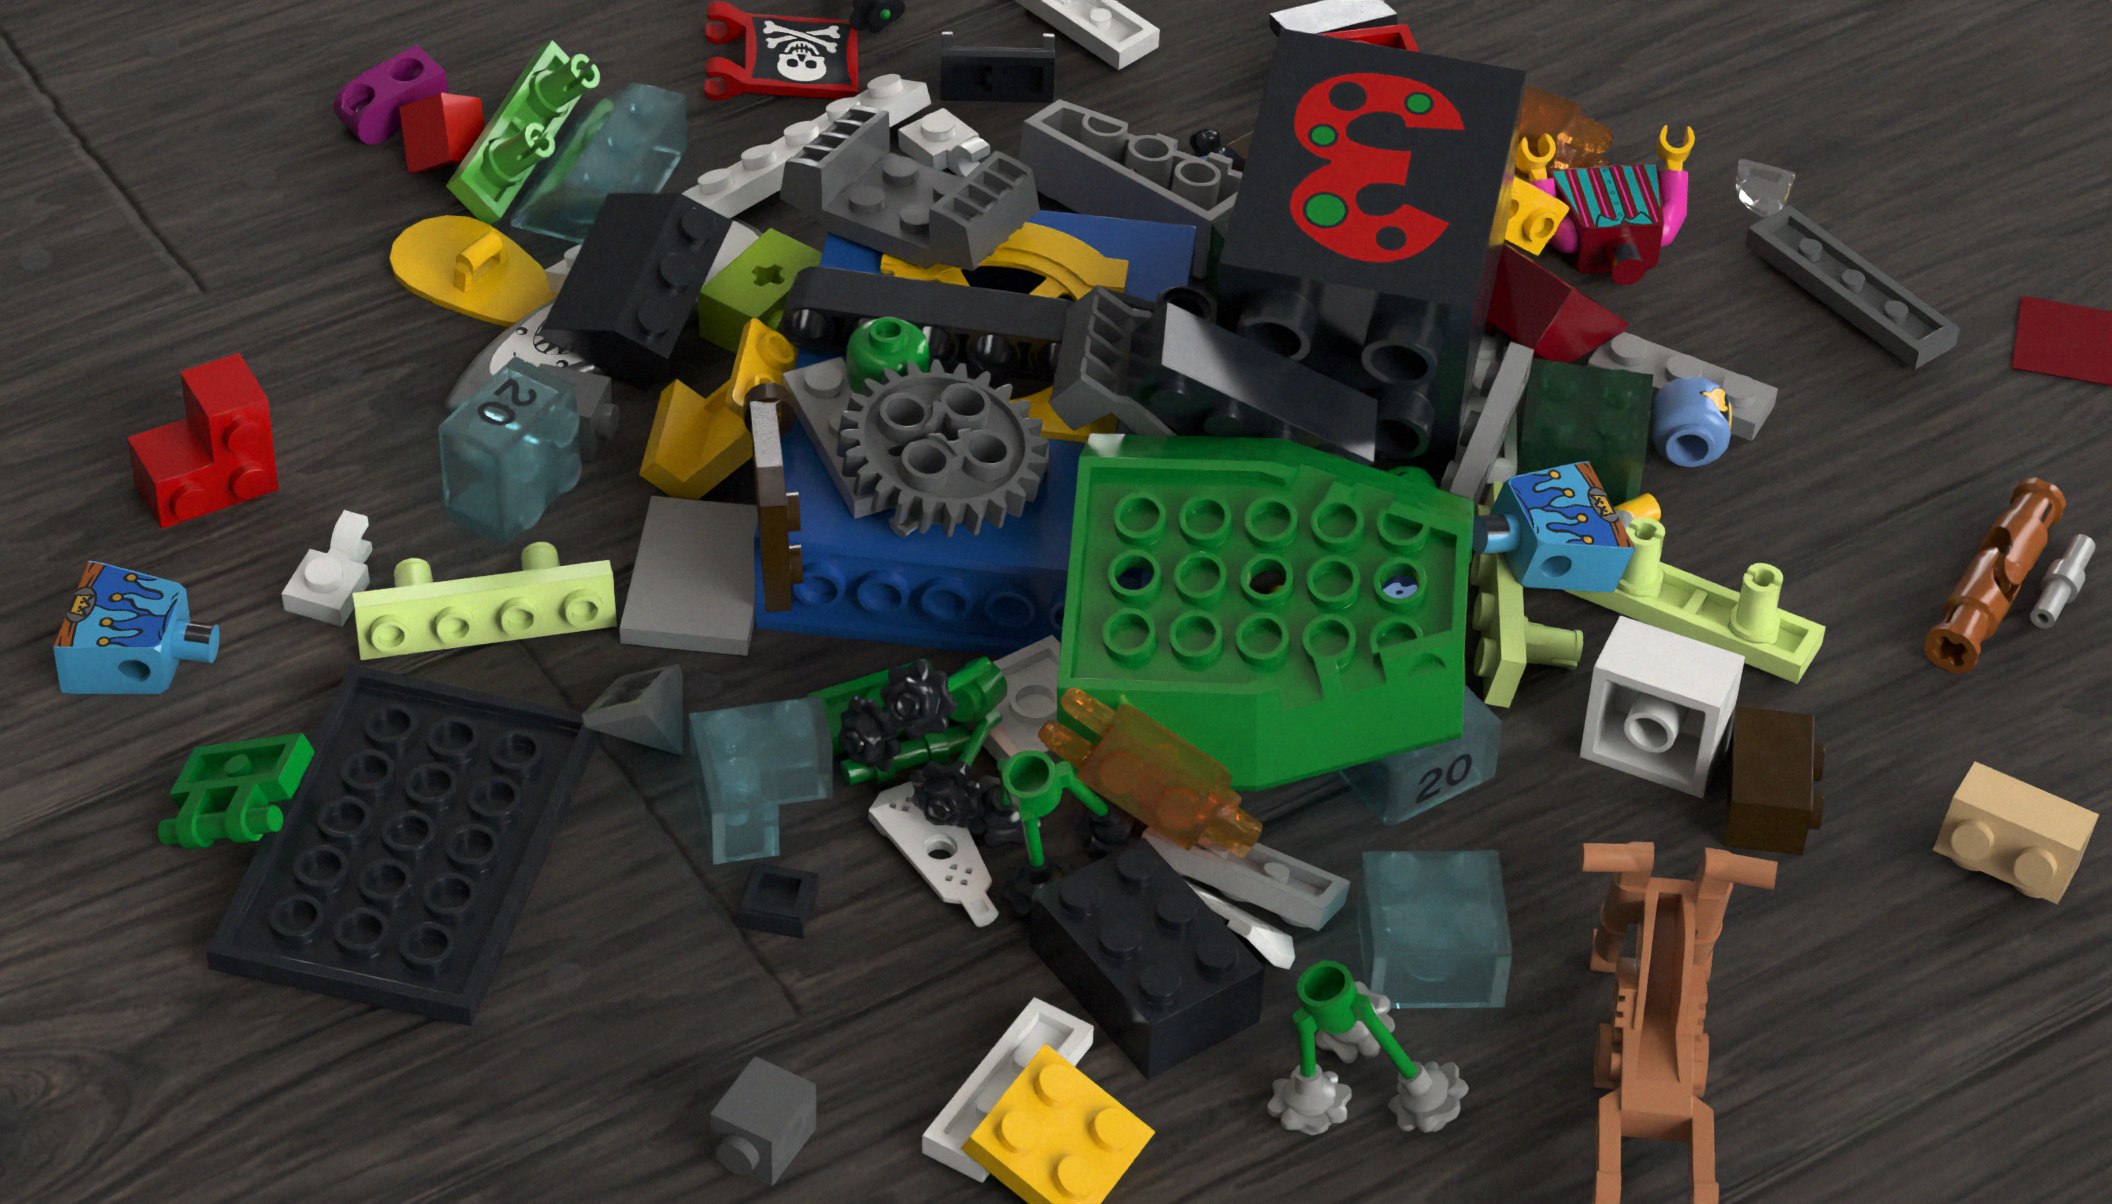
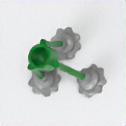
M1321 960L1302 973L1296 987L1302 1007L1292 1016L1299 1035L1300 1064L1292 1071L1290 1079L1281 1078L1273 1082L1274 1096L1268 1103V1113L1273 1117L1281 1118V1126L1284 1129L1316 1135L1325 1132L1332 1123H1342L1347 1119V1109L1345 1106L1351 1099V1088L1348 1085L1338 1084V1075L1332 1071L1322 1072L1321 1067L1315 1061V1041L1318 1048L1334 1051L1341 1061L1347 1064L1354 1062L1359 1053L1366 1058H1374L1378 1055L1381 1046L1399 1070L1397 1089L1400 1094L1390 1100L1388 1108L1397 1115V1124L1402 1131L1408 1132L1418 1127L1421 1132H1436L1443 1129L1447 1122L1457 1118L1461 1109L1459 1099L1464 1097L1469 1090L1467 1083L1459 1078L1458 1066L1453 1062L1446 1063L1441 1067L1434 1061L1428 1062L1424 1066L1420 1062H1412L1391 1034L1395 1029V1023L1387 1015L1391 1004L1387 996L1371 993L1364 983L1360 981L1354 982L1346 966L1336 961ZM1317 1030H1320L1319 1032H1317L1316 1037H1315V1040H1314V1032H1316Z

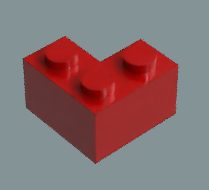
M240 353L181 371L186 418L127 437L134 484L161 529L279 490L268 397Z

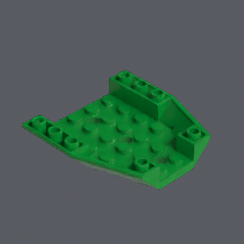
M1091 433L1079 456L1057 680V763L1069 762L1074 775L1085 785L1260 791L1462 738L1465 696L1464 650L1469 562L1472 561L1474 500L1283 438ZM1132 568H1143L1153 575L1151 582L1138 590L1125 589L1117 583V580L1123 572ZM1263 572H1274L1285 579L1283 587L1271 594L1257 593L1249 586L1250 581L1256 575ZM1395 576L1410 577L1419 585L1412 595L1405 598H1394L1387 595L1382 590V586L1387 580Z

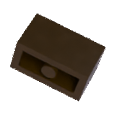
M1735 706L1726 757L1723 846L1803 855L1808 829L1820 830L1824 808V791L1813 789V781H1821L1825 758V743L1814 742V715Z

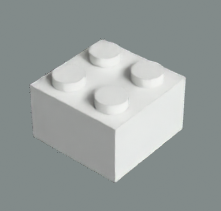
M1620 616L1594 666L1579 757L1703 798L1728 747L1745 656Z

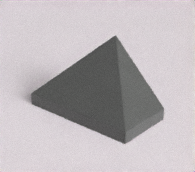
M680 664L619 676L582 714L585 727L683 756V675Z

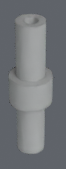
M2083 534L2075 535L2062 558L2050 564L2041 581L2043 592L2030 614L2031 621L2037 627L2043 629L2051 628L2064 605L2072 602L2078 595L2085 582L2083 570L2095 550V543L2090 537Z

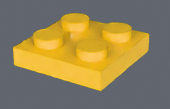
M1044 1043L960 1149L1028 1204H1101L1154 1135L1155 1131Z

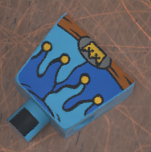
M1589 461L1510 477L1503 483L1490 514L1474 517L1473 550L1478 554L1501 552L1516 582L1524 587L1614 592L1635 550L1629 535Z
M89 561L53 646L61 693L161 694L169 689L180 659L206 663L214 662L219 647V627L216 624L190 621L186 589L180 583L101 562Z

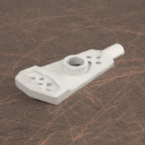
M911 782L880 792L869 809L868 819L883 836L887 835L943 902L962 904L974 924L978 927L992 923L999 913L986 894L992 884V879L968 828H959L956 825H933L927 821L923 812L911 802V797L914 794ZM940 849L949 852L952 857L941 860L934 859L928 854Z
M1184 879L1223 923H1225L1226 919L1230 920L1227 925L1228 928L1247 938L1274 966L1290 969L1295 959L1293 941L1290 935Z

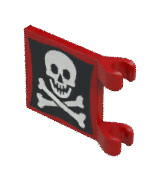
M715 1L708 5L707 19L712 22L722 21L724 23H708L705 27L706 39L710 43L724 44L745 36V69L725 58L714 57L709 59L706 63L707 77H720L722 80L707 79L704 82V94L707 98L711 100H725L744 92L843 99L858 95L857 31L851 27L849 21L749 14L722 1Z

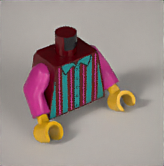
M1667 125L1661 130L1656 143V153L1665 162L1664 171H1659L1657 163L1549 170L1548 178L1545 166L1555 154L1554 140L1550 135L1544 133L1538 140V151L1541 157H1535L1529 152L1526 137H1524L1518 144L1516 167L1520 171L1529 174L1531 185L1556 197L1569 207L1555 234L1547 243L1561 253H1565L1573 268L1580 273L1610 272L1614 282L1619 285H1631L1638 282L1644 276L1646 269H1652L1658 264L1660 247L1668 246L1673 242L1686 218L1688 172L1682 171L1683 161L1689 156L1695 140L1691 127L1687 126L1685 130L1684 147L1674 148L1666 141Z

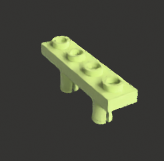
M1493 481L1485 504H1476L1474 506V517L1490 514L1502 488V482ZM1475 552L1470 580L1472 585L1479 586V594L1474 605L1472 627L1473 630L1481 631V639L1475 654L1474 673L1476 676L1483 677L1484 704L1509 708L1527 663L1561 667L1569 671L1576 670L1577 662L1580 661L1582 654L1583 633L1581 630L1574 629L1572 631L1528 622V618L1524 616L1523 586L1516 582L1502 553L1478 554Z
M1647 517L1633 519L1629 527L1626 528V532L1635 550L1614 592L1564 590L1648 625L1745 656L1744 663L1798 684L1820 649L1826 628L1777 608L1783 574L1772 565L1765 563L1751 565L1747 569V573H1744L1741 593L1660 562L1665 528L1660 522Z
M536 542L528 545L521 553L523 571L434 583L430 565L426 561L419 558L403 560L397 564L394 570L395 588L352 593L360 659L367 660L617 627L614 581L610 560L560 566L556 548L547 542Z

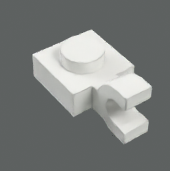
M944 108L927 114L923 118L898 129L899 148L918 163L940 171L949 168L956 175L964 178L980 165L979 159L990 155V145L983 139H980L976 131Z
M344 510L335 525L328 553L309 549L282 592L285 611L343 627L354 609L352 593L364 592L370 583L368 566L364 562L372 552V544L361 539L369 525L367 516Z

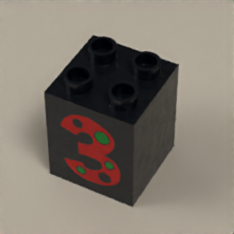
M1281 28L1219 260L1216 325L1378 400L1375 454L1394 459H1408L1417 457L1427 450L1456 456L1508 226L1527 71Z

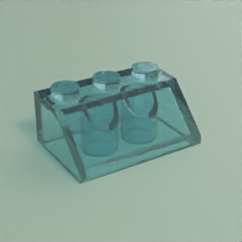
M631 82L582 112L511 215V226L583 244L608 193H659L687 150L686 95L663 90L655 86Z

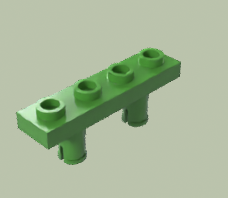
M553 40L540 47L447 183L446 187L479 221L491 225L501 219L537 162L547 159L554 153V136L581 95L599 84L600 72L595 64L590 65L583 71L580 70L590 60L587 56L576 54L570 59Z

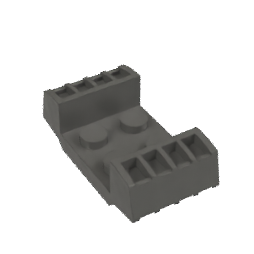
M853 105L849 108L848 112L839 119H836L830 127L820 132L818 137L809 144H806L801 151L785 162L780 190L781 200L814 216L825 231L926 269L936 263L974 271L979 267L980 262L987 256H991L1000 244L1008 241L1009 236L1017 229H1021L1029 218L1037 215L1040 211L1033 170L1019 160L1002 152L995 151L965 178L942 172L920 164L912 158L890 153L889 112L863 105Z
M1099 285L1095 286L1066 311V323L1062 333V344L1058 353V365L1054 374V386L1049 404L1073 431L1113 413L1129 430L1134 431L1137 435L1184 436L1126 395L1132 332L1151 317L1153 313L1146 310L1132 309Z

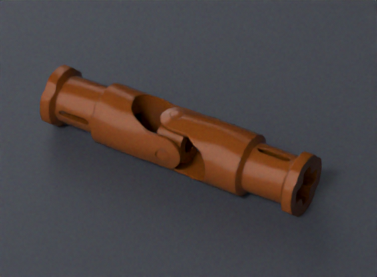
M2026 478L2018 482L2014 488L2013 496L2010 500V509L2000 513L1980 545L1977 555L1971 560L1944 605V619L1942 623L1932 627L1926 636L1924 650L1935 666L1946 669L1954 674L1967 673L1975 667L1981 652L1980 644L1983 640L1992 637L2020 590L2021 582L2028 571L2033 568L2047 544L2048 528L2057 524L2063 516L2066 501L2063 493L2055 485L2044 482L2039 478Z

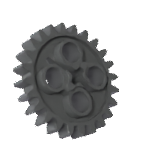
M933 360L930 373H922L913 361L907 362L904 377H901L887 367L883 370L881 384L867 378L864 380L862 393H852L850 395L847 411H843L841 416L836 453L837 456L844 458L842 475L845 477H856L853 493L856 496L874 493L871 506L873 512H878L891 506L896 509L894 524L900 525L910 516L917 518L919 533L923 534L927 532L932 522L941 523L947 537L953 536L956 524L963 523L973 535H979L982 519H985L998 529L1002 528L1006 512L1020 517L1025 501L1034 502L1036 499L1038 487L1043 482L1048 461L1045 455L1049 442L1048 439L1040 437L1043 425L1042 419L1028 418L1031 405L1028 400L1010 402L1012 385L1007 384L995 390L989 387L991 373L987 371L973 380L967 378L966 365L963 363L956 367L953 374L944 373L939 360Z

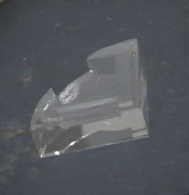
M1740 158L1735 181L1736 191L1742 202L1749 209L1766 218L1785 207L1793 188L1795 173Z

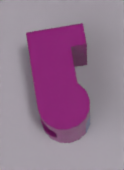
M415 45L360 74L361 76L343 86L336 95L333 111L336 117L362 142L367 145L380 144L391 138L398 128L402 126L399 107L438 93H449L445 70L418 45Z

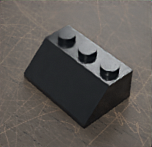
M608 193L538 335L630 384L647 391L667 362L733 221L681 193Z

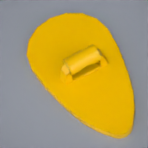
M445 215L424 219L406 228L392 245L390 266L395 279L409 292L436 305L479 320L510 327L531 311L558 295V293L551 292L544 269L537 261L509 237L491 225L471 217Z

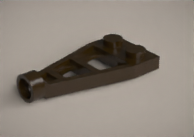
M763 383L754 386L746 393L743 399L745 426L751 433L765 612L792 611L791 584L803 583L801 544L789 545L788 532L801 531L800 503L798 491L786 492L780 440L783 435L792 429L795 423L794 400L790 391L784 386L776 383Z

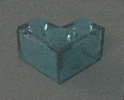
M814 696L689 714L691 770L713 864L779 855V805L833 797L832 739L821 697Z

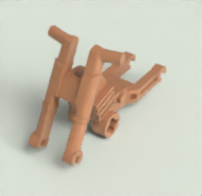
M1630 842L1628 844L1582 843L1579 851V868L1581 872H1612L1606 899L1599 913L1598 929L1593 928L1591 932L1590 946H1592L1589 971L1615 973V985H1613L1612 993L1613 1001H1611L1610 1009L1611 1024L1599 1023L1594 1051L1593 1087L1616 1090L1599 1099L1595 1121V1175L1592 1204H1620L1621 1136L1688 1143L1689 1204H1718L1719 1185L1715 1182L1714 1110L1698 1099L1704 1095L1709 1057L1708 1033H1703V1020H1705L1706 1014L1705 1004H1707L1708 1000L1706 982H1709L1713 947L1722 930V919L1733 889V883L1774 890L1778 862L1736 855L1726 850L1705 847L1694 881L1650 877L1654 863V842ZM1628 923L1638 925L1635 958L1619 957Z

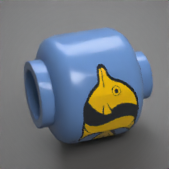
M1690 376L1678 378L1665 384L1656 394L1652 407L1651 438L1655 450L1664 459L1676 465L1686 467L1707 465L1719 459L1728 448L1731 436L1732 407L1728 394L1718 384L1706 378Z

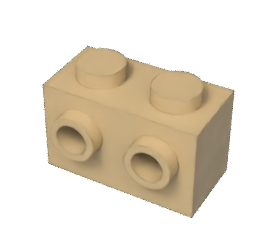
M1975 761L1953 796L1933 850L1950 857L1962 868L1971 871H1982L2012 884L2024 895L2033 898H2044L2058 904L2080 864L2099 814Z

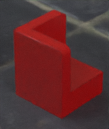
M438 93L399 107L408 171L414 174H422L449 164L460 165L485 128L481 98Z

